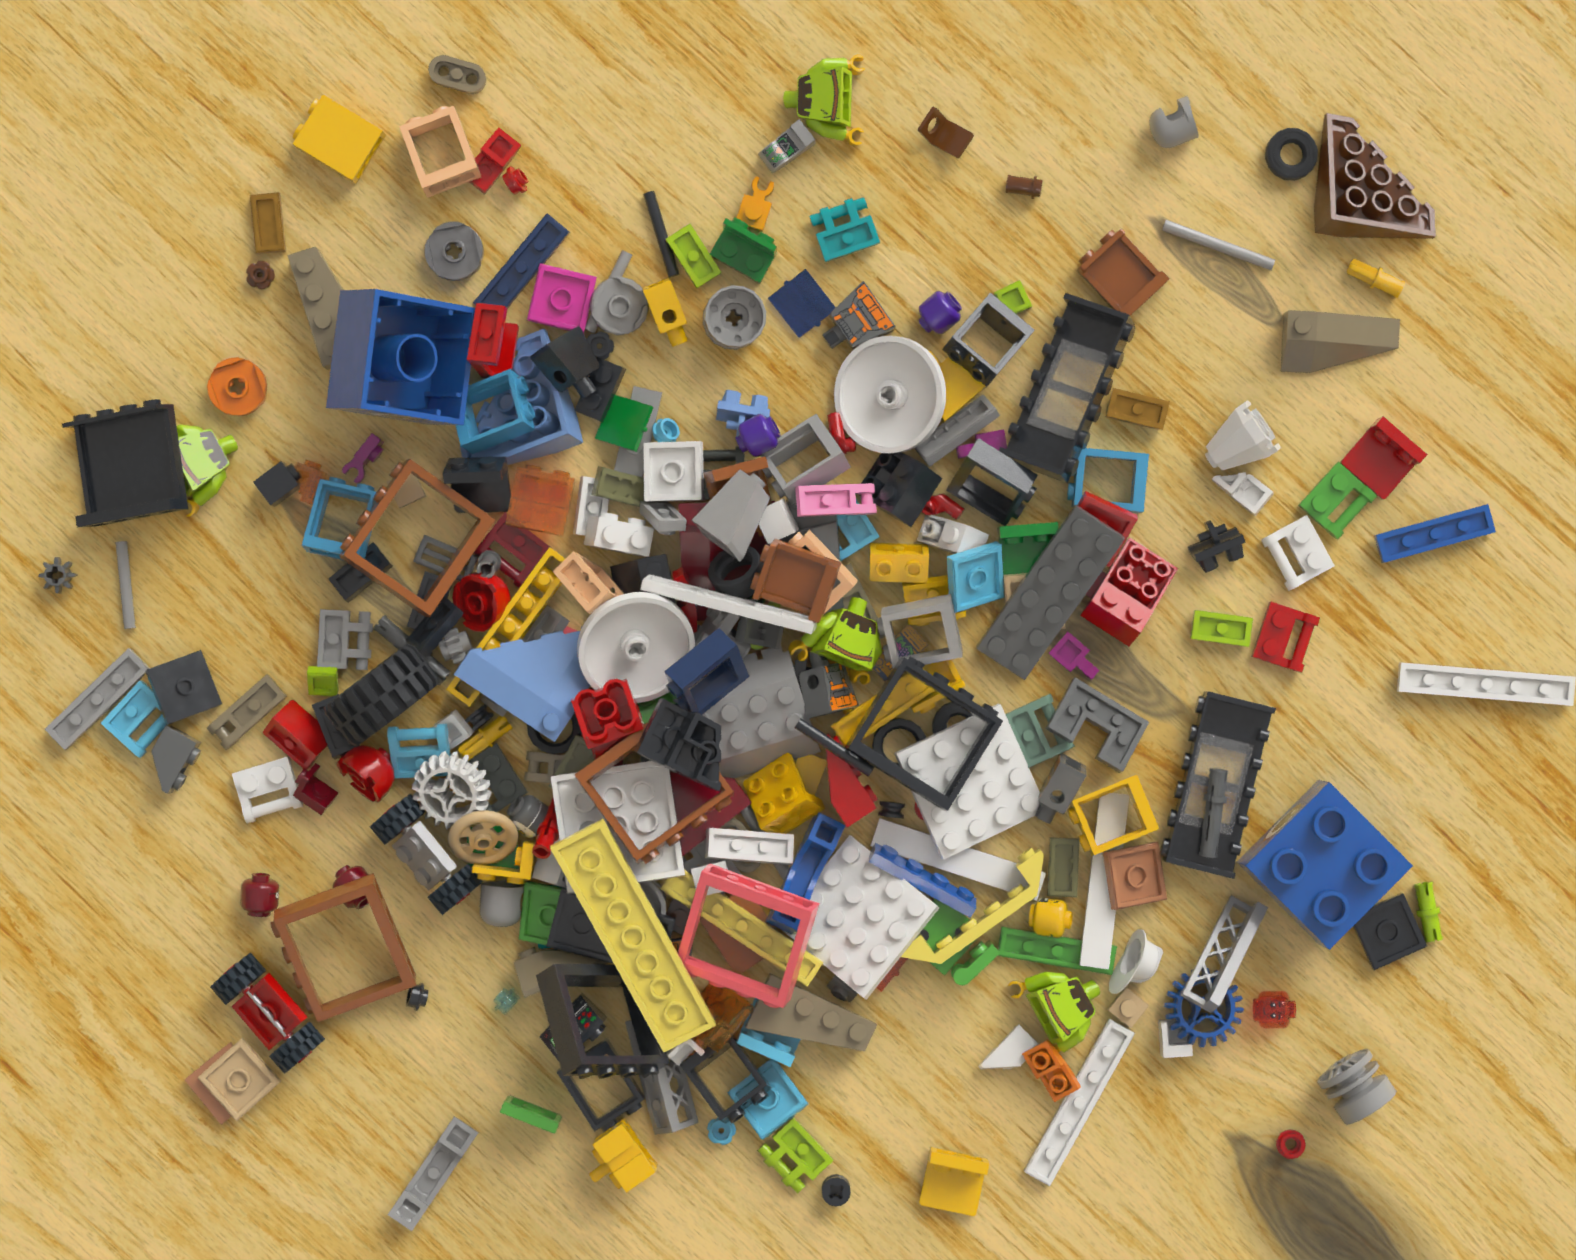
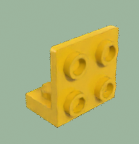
M789 753L780 756L743 781L747 795L752 801L751 806L759 827L765 832L787 834L825 809L822 799L806 792L794 759Z
M525 840L523 847L518 846L515 865L520 866V869L474 864L472 866V873H478L477 879L495 881L496 876L507 877L508 883L524 884L525 879L531 880L535 858L532 848L535 842Z
M930 1147L919 1204L976 1216L984 1175L988 1173V1159Z

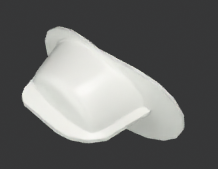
M1138 929L1130 937L1125 951L1109 981V991L1112 994L1121 992L1129 982L1142 983L1149 980L1157 971L1163 950L1147 940L1144 930Z

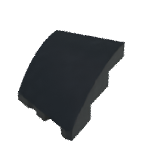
M660 698L634 752L715 791H719L721 788V782L719 781L721 725L697 712H688Z

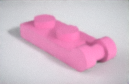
M872 483L811 485L795 488L797 517L872 515L877 513L876 504H873L872 494L875 493V485ZM855 494L861 495V504H856Z

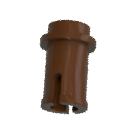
M1008 175L1006 193L1031 196V199L1040 197L1043 180L1037 179V176H1034L1033 179Z

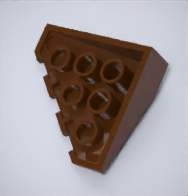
M1326 113L1323 122L1314 202L1315 233L1345 238H1435V210L1428 202L1422 205L1410 191L1415 187L1400 171L1395 175L1384 163V160L1387 158L1385 153L1373 140L1368 144L1356 131L1360 125L1354 118Z

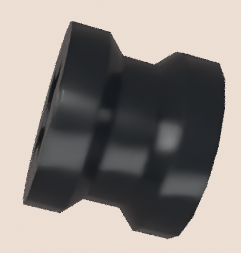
M832 1174L823 1181L821 1187L822 1197L826 1203L836 1207L845 1204L849 1200L851 1194L850 1183L843 1175Z

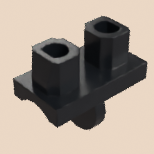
M1211 520L1204 523L1206 531L1197 534L1200 542L1188 546L1190 555L1198 562L1202 570L1207 573L1218 567L1215 555L1225 552L1229 562L1243 558L1242 544L1246 542L1243 534H1240L1236 527L1227 530L1225 524L1214 527Z

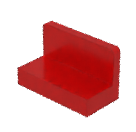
M290 700L272 717L262 732L303 769L311 767L320 753L328 746L319 722L295 700Z

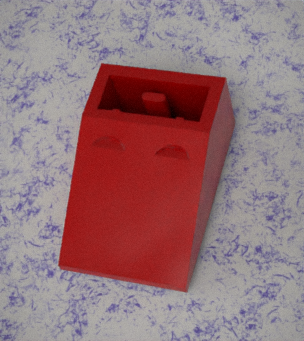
M1129 537L1080 616L1130 647L1141 634L1178 568Z
M836 735L832 737L833 740H835L843 746V744ZM826 749L830 801L845 825L849 827L877 809L874 802L878 798L868 784L864 787L858 780V777L862 775L859 770Z

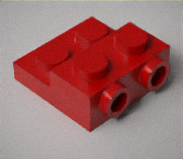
M1085 491L1077 505L1125 537V540L1106 565L1111 567L1138 520L1137 514Z

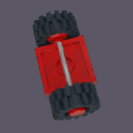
M249 953L238 963L230 967L210 988L225 1005L241 992L244 994L231 1007L269 1051L281 1040H287L269 1056L285 1074L310 1055L312 1050L323 1042L325 1038L311 1022H308L295 1034L292 1032L307 1016L270 973L263 977L256 985H251L266 969L252 953Z

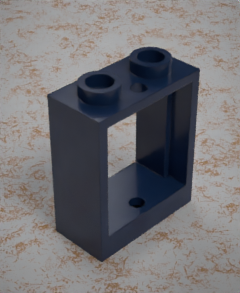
M720 628L716 629L664 671L669 682L666 687L676 698L673 700L674 704L688 712H697L701 715L749 677L738 646ZM721 663V665H720L718 668H716L713 672H711L708 676H706L702 681H700V682H699L697 685H695L692 689H689V688H691L694 684H696L699 680H701L705 675H707L710 671H712L715 667H717V666Z

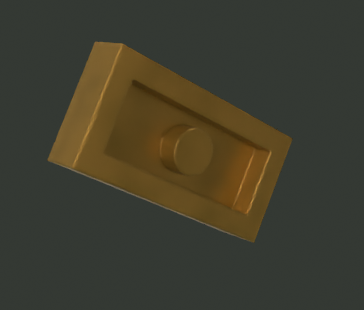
M1112 388L1105 417L1162 431L1170 401Z

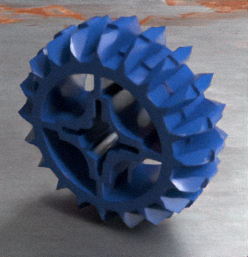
M1186 973L1181 974L1180 977L1184 984L1181 985L1179 982L1173 981L1172 985L1178 991L1176 993L1167 991L1166 993L1168 997L1174 998L1173 1003H1164L1165 1008H1173V1013L1166 1014L1165 1018L1168 1020L1175 1018L1176 1020L1169 1028L1171 1030L1181 1028L1177 1035L1179 1039H1183L1189 1034L1187 1044L1193 1045L1196 1038H1198L1199 1047H1205L1206 1038H1208L1210 1046L1217 1045L1216 1036L1222 1042L1227 1041L1224 1031L1226 1030L1230 1034H1235L1236 1032L1230 1026L1231 1022L1241 1024V1019L1234 1017L1235 1012H1244V1008L1235 1007V1002L1243 1000L1242 996H1232V993L1238 989L1237 985L1230 986L1225 994L1226 1012L1224 1018L1217 1009L1211 1014L1202 1012L1199 1015L1201 1007L1186 999L1191 1006V1013L1187 1017L1188 1020L1186 1022L1181 1009L1184 997L1180 995L1189 976ZM1202 980L1199 982H1195L1193 986L1200 983H1205V981ZM1206 1018L1218 1025L1213 1030L1207 1032H1198L1193 1029L1196 1024H1199Z

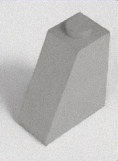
M740 469L692 519L706 538L739 562L744 558L770 500V497L763 489L765 483L756 474L752 473L749 476Z

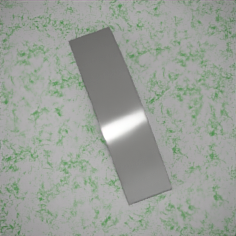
M454 1116L388 1215L412 1231L479 1132Z

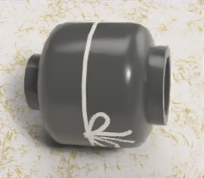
M532 795L518 796L509 806L507 815L515 824L518 832L525 837L533 838L538 835V826L544 821L548 806Z

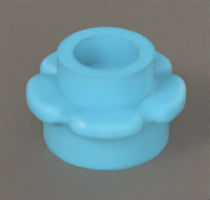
M670 418L658 419L652 426L653 436L657 442H676L680 434L677 423Z
M718 1117L717 1119H712L707 1126L709 1139L713 1143H720L721 1145L730 1143L732 1136L736 1133L734 1123L731 1124L729 1121L725 1124ZM719 1128H723L724 1132L720 1133L718 1131Z

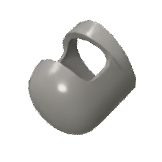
M1188 96L1177 99L1178 109L1173 114L1165 116L1161 108L1151 114L1149 119L1150 131L1159 146L1172 148L1199 137Z
M507 880L481 883L480 916L482 920L488 925L495 927H508L516 924L521 917L520 900L522 893H524V884L508 883Z

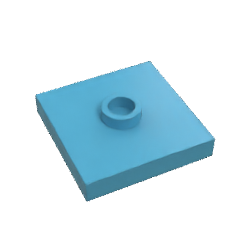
M995 541L947 556L949 594H951L955 613L1004 598L1002 544Z
M773 1059L768 1060L758 1068L772 1087L767 1092L769 1096L760 1104L755 1106L752 1103L744 1109L745 1118L762 1140L809 1105L781 1065ZM750 1074L727 1093L736 1103L759 1084Z

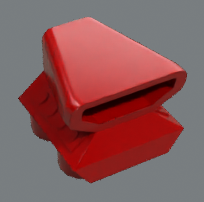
M611 679L602 688L594 691L584 689L578 692L575 698L571 699L587 748L591 749L594 760L632 733L644 729V722L627 679Z

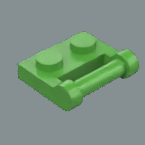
M1337 462L1298 506L1338 540L1344 534V528L1368 502L1372 503L1377 495L1340 462ZM1354 489L1359 496L1334 523L1331 522L1327 517Z
M990 940L985 944L980 941L970 950L971 957L964 964L958 963L951 968V976L955 983L961 986L968 984L1000 954L999 950Z

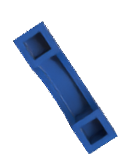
M820 812L815 815L808 826L793 859V864H791L780 889L810 900L817 880L834 852L846 825ZM771 909L765 922L789 934H793L798 930L800 919Z

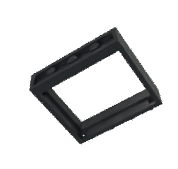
M911 656L909 659L900 658L845 748L938 808L948 811L1003 720L997 717L999 712L994 710L993 707L986 703L981 707L972 701L974 696L960 687L956 691L948 686L950 680L937 672L931 675L923 670L925 664ZM904 671L986 723L943 794L861 742Z
M553 964L536 975L563 1076H579V1079H584L592 1075H598L599 1079H604L613 1075H620L621 1078L642 1075L643 1078H646L649 1075L659 1074V1069L669 1064L667 1053H663L615 965ZM568 987H622L641 1055L586 1056Z

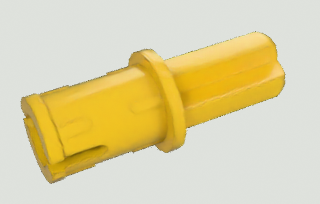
M1352 259L1347 268L1348 275L1369 284L1371 289L1374 287L1393 295L1395 298L1399 297L1405 285V281H1401L1383 272V268L1379 267L1377 269L1358 259Z
M500 715L482 730L478 728L479 732L458 747V752L462 757L468 755L470 760L486 747H492L494 741L509 730H512L513 727L504 716Z

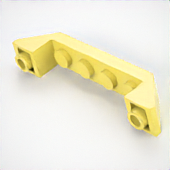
M1030 848L1017 857L1020 862L1016 864V867L1028 882V885L1023 887L1022 884L1014 887L1007 893L1009 896L1007 900L1001 904L995 901L983 910L985 913L983 917L977 921L971 918L959 927L962 932L952 938L949 934L937 942L935 945L938 949L935 951L931 949L924 937L919 933L901 957L942 964L1034 899L1038 894L1044 858L1042 851L1039 848L1035 851Z

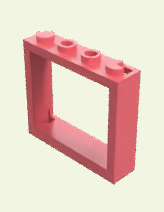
M709 864L701 871L678 955L691 977L706 979L715 987L733 989L742 997L757 998L769 1007L784 1008L791 1000L820 903ZM709 886L800 919L780 989L689 956Z

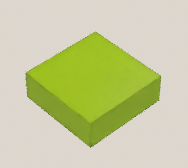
M1020 280L993 293L996 298L1015 314H1019L1032 307Z
M308 666V695H337L339 691L337 667Z

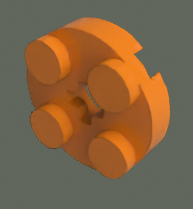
M239 357L228 358L221 361L213 369L214 371L207 384L208 395L214 406L225 414L245 416L256 411L265 402L267 392L266 377L263 371L253 362ZM238 379L240 383H245V388L242 389L240 395L230 391V387L234 385L233 380Z

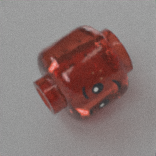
M1262 991L1258 998L1253 999V1019L1255 1022H1259V1025L1264 1029H1285L1289 1026L1291 1018H1296V1001H1290L1289 994L1286 991Z

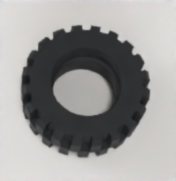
M406 644L324 707L325 715L348 745L356 747L437 686L439 683L438 676L417 648L411 644Z

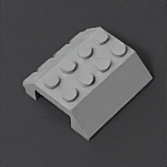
M781 645L779 649L768 648L761 650L763 656L761 660H758L756 652L746 655L743 661L749 677L703 714L706 718L721 725V741L719 744L721 762L719 763V772L723 777L737 778L757 772L785 753L791 754L793 759L796 760L800 757L821 752L818 743L794 728L800 718L810 725L812 723L810 718L807 719L805 703L789 651L783 652ZM720 663L717 667H715L712 671H710V672L707 674V676H708L711 672H713L716 668H718V667L721 665V663ZM703 677L701 680H699L696 684H694V685H693L691 688H689V689H692L695 685H697V684H698L700 681H702L705 677Z

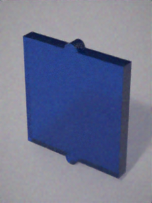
M806 269L792 280H786L784 286L768 298L798 338L802 337L813 327H819L821 321L828 317L836 308Z

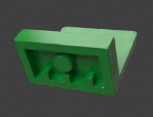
M735 217L732 221L725 218L723 231L710 252L711 257L761 284L777 255V246L774 244L775 240L762 232H759L758 235L750 232L748 229L749 225Z
M1058 522L998 527V543L1002 544L1003 575L1028 573L1059 529Z

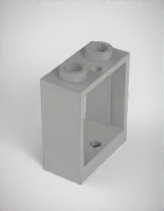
M817 414L778 438L777 447L760 456H766L768 468L762 469L767 479L773 476L775 479L771 483L780 498L786 496L791 505L796 503V487L824 485L851 468L844 453ZM819 441L829 457L786 483L776 467L811 444Z
M951 594L882 608L881 617L877 618L880 635L885 634L887 645L883 646L886 663L892 662L893 668L900 658L909 659L910 656L925 665L963 657V648ZM940 611L948 648L899 657L891 621Z

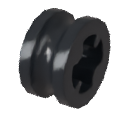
M486 704L482 705L465 719L467 723L473 724V731H476L494 716L492 712H487Z
M888 801L879 802V805L882 806V810L878 812L879 816L904 819L901 810L905 808V804Z

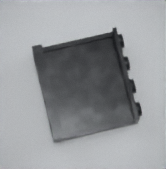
M160 399L143 401V407L137 408V404L124 405L119 407L120 412L114 413V409L96 411V417H91V414L73 416L72 422L62 423V428H74L86 514L75 516L77 528L97 527L188 509L173 404H161Z

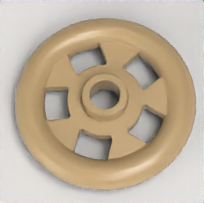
M488 810L475 811L462 816L452 825L448 835L449 847L456 857L466 863L489 865L505 859L514 851L518 842V831L513 821L501 813ZM481 822V824L475 825L472 829L470 828V825ZM499 825L504 830L497 833L493 827ZM460 837H468L469 843L461 844ZM498 841L504 842L503 846L499 849L494 847ZM473 850H485V853H473Z

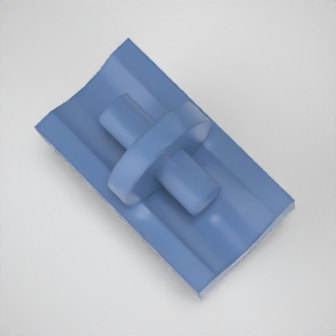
M726 390L722 401H718L716 420L727 422V429L737 430V437L740 435L738 427L742 422L757 414H763L766 417L770 416L768 397L752 395L751 406L739 404L741 393Z

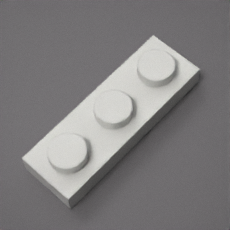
M719 828L706 829L705 859L782 865L793 864L794 834Z

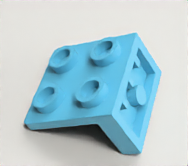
M755 998L736 1039L737 1044L791 1067L795 1058L794 1053L801 1039L745 1028L757 1002V998Z

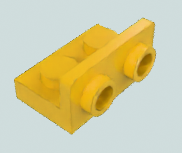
M870 543V581L928 582V544Z

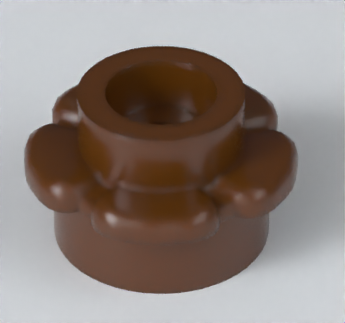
M258 261L256 264L251 263L246 270L248 284L251 287H258V289L268 288L275 277L274 270L265 261ZM259 272L263 274L261 278L257 276Z

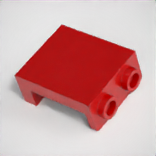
M476 303L467 361L481 378L486 379L508 369H513L519 326L514 323H505L507 308L505 306Z

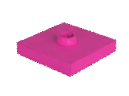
M540 263L526 321L568 331L580 326L584 333L590 309V300L597 277Z

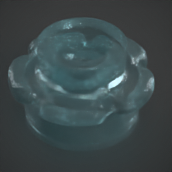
M504 988L494 999V1002L497 1004L494 1009L495 1011L499 1010L506 1015L518 1002L520 997L514 992V988L509 991Z

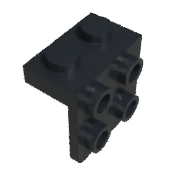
M506 456L448 459L442 473L444 484H451L453 490L486 513L508 512L511 510L512 498ZM454 504V510L457 513H466Z

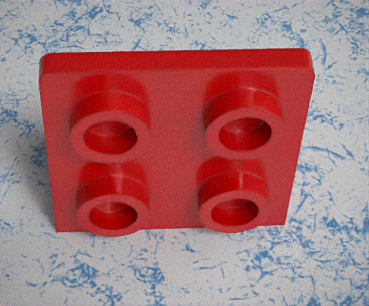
M1382 416L1371 425L1340 463L1378 497L1386 499L1414 465L1420 464L1428 454Z

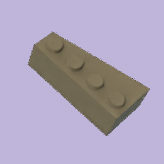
M312 247L287 256L322 366L329 370L331 369L340 290L344 289L320 250Z
M769 973L765 984L780 989L783 979ZM795 985L791 1000L784 1008H772L765 1005L762 1000L757 999L745 1028L865 1051L877 1024Z

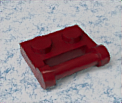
M504 512L476 548L474 554L479 557L483 552L492 550L490 547L494 541L499 543L526 565L520 572L501 557L502 563L499 570L514 581L513 585L520 588L550 546L508 513Z

